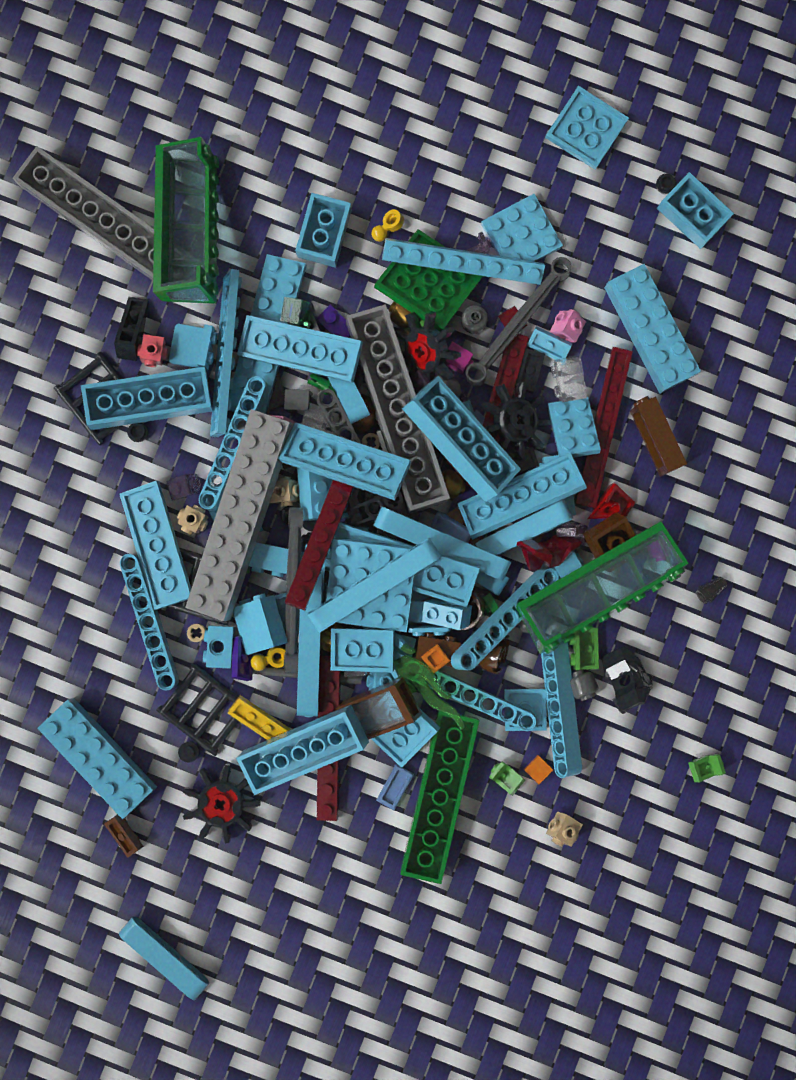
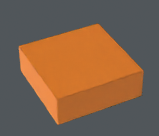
M438 644L421 656L433 673L450 661Z
M539 755L524 768L538 784L553 771Z

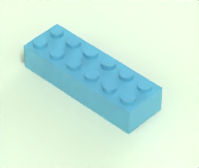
M645 264L608 281L604 288L659 394L701 372Z
M205 367L81 385L86 423L90 430L213 411Z
M439 376L429 382L402 408L485 502L498 495L521 470Z
M75 698L66 700L37 728L122 819L128 816L157 788L153 781Z
M348 705L245 749L236 759L253 794L256 795L364 750L369 740L352 705Z

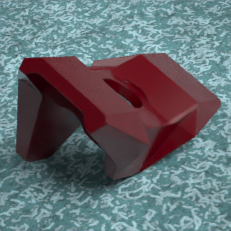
M562 533L538 543L532 539L519 541L517 546L522 549L528 569L535 571L542 567L544 561L550 568L560 566L565 559L581 546L582 542L567 533Z

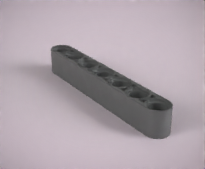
M330 389L320 391L316 401L333 435L340 437L341 431L348 430L351 435L349 440L361 444L334 391ZM323 393L330 394L332 398L330 404L327 405L321 401ZM334 411L341 414V420L338 423H334L331 420V414ZM363 490L367 500L378 496V494L372 496L369 491ZM370 503L374 513L379 512V503Z

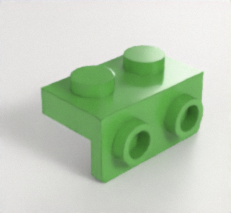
M592 628L585 633L580 631L574 634L576 638L569 642L570 645H573V653H570L569 657L570 666H573L574 670L599 669L598 628Z

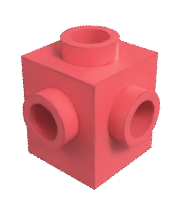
M143 334L142 344L138 345L137 356H140V360L145 366L154 368L157 365L162 366L163 360L167 359L168 348H165L166 342L164 337Z

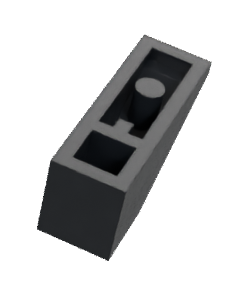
M128 297L114 341L116 357L118 359L137 361L138 345L142 344L149 304L148 299Z

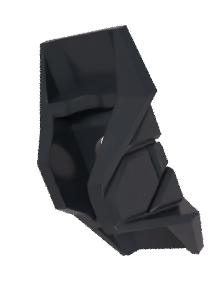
M625 646L602 656L604 675L606 679L612 682L615 691V698L612 700L619 712L625 714L626 711L645 704L650 690L653 688V683L647 675L641 660ZM624 675H629L630 683L622 686L621 678Z

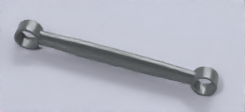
M558 257L553 260L551 273L518 310L479 363H472L467 367L466 380L470 385L481 386L484 384L489 367L518 335L557 282L566 280L570 276L572 266L567 258ZM562 264L568 268V271L560 274L554 270V267ZM478 369L483 372L484 376L479 380H473L469 377V373L472 370Z
M289 508L288 524L290 530L286 597L302 560L301 528L303 526V508ZM286 604L285 634L288 643H286V652L284 653V673H297L300 609Z

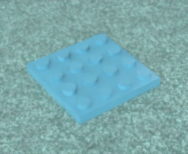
M334 537L326 601L411 548ZM414 575L350 613L337 623L407 632Z

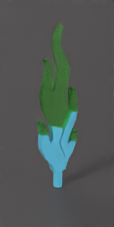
M362 626L363 629H380V628H373V627ZM395 632L394 672L391 673L394 679L403 677L411 693H415L417 688L431 707L450 715L461 730L464 729L463 721L456 709L437 697L428 683L439 696L449 699L452 695L444 690L435 674L426 664L405 654H413L416 651Z

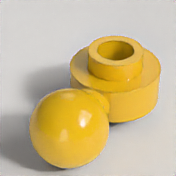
M395 209L388 211L383 218V225H377L372 229V238L378 242L384 241L388 231L395 232L403 226L404 216Z
M275 646L269 649L265 657L260 654L255 655L251 659V667L256 671L265 669L267 664L275 668H281L284 666V653L286 650L281 646ZM280 653V657L274 659V654Z

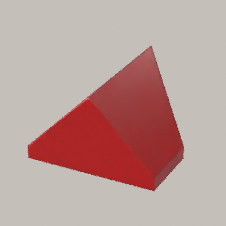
M612 483L607 487L596 508L593 509L587 519H607L615 513L627 517L635 501L617 484Z

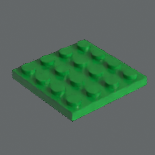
M419 229L408 241L444 247ZM391 262L376 281L374 288L411 313L415 312L417 317L425 321L426 313L436 312L434 328L441 332L446 328L483 276Z

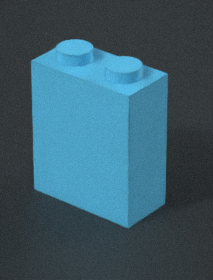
M265 593L253 597L254 601H251V598L239 601L240 605L234 608L233 614L240 637H242V644L246 655L288 643L274 595L266 597Z

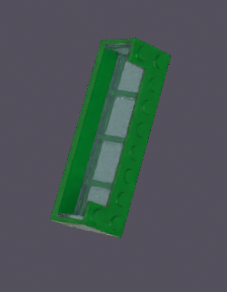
M202 137L156 145L153 293L161 301L214 304L216 303V295L219 293L216 283V276L219 275L217 258L219 257L217 239H219L217 221H219L217 203H219L217 168L219 167V161Z
M660 521L517 603L516 609L539 653L546 652L549 654L556 650L562 641L566 644L576 638L574 634L580 631L585 633L592 629L593 623L597 621L602 623L608 620L612 612L616 610L618 613L629 607L628 603L634 600L636 603L646 597L645 593L650 590L653 593L664 587L662 583L668 580L670 582L677 580L685 572L684 568L689 563Z

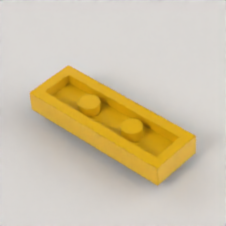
M241 695L228 710L229 715L266 740L291 730Z

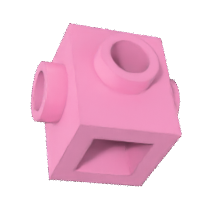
M575 310L560 311L555 317V322L550 332L566 341L577 342L586 321Z

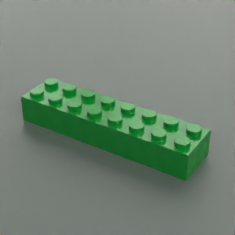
M442 709L437 711L435 723L440 729L430 741L400 875L442 884L480 721L478 718Z

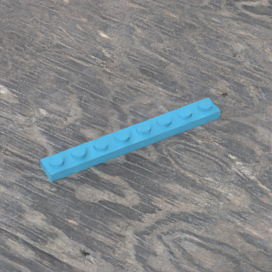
M385 238L382 260L538 285L541 284L545 264L540 262Z

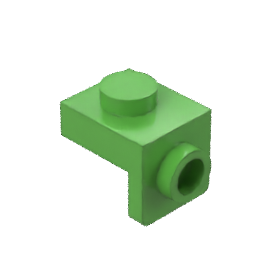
M719 754L705 755L688 762L694 782H701L713 776L726 773Z
M503 761L492 768V774L489 776L512 796L525 781L523 777Z

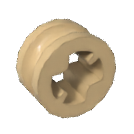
M368 433L363 437V445H367L368 438H371V440L374 438L376 439V446L374 448L378 449L380 447V441L376 434Z
M193 624L188 628L187 636L193 642L203 641L206 628L201 624ZM200 628L202 636L194 638L192 630Z

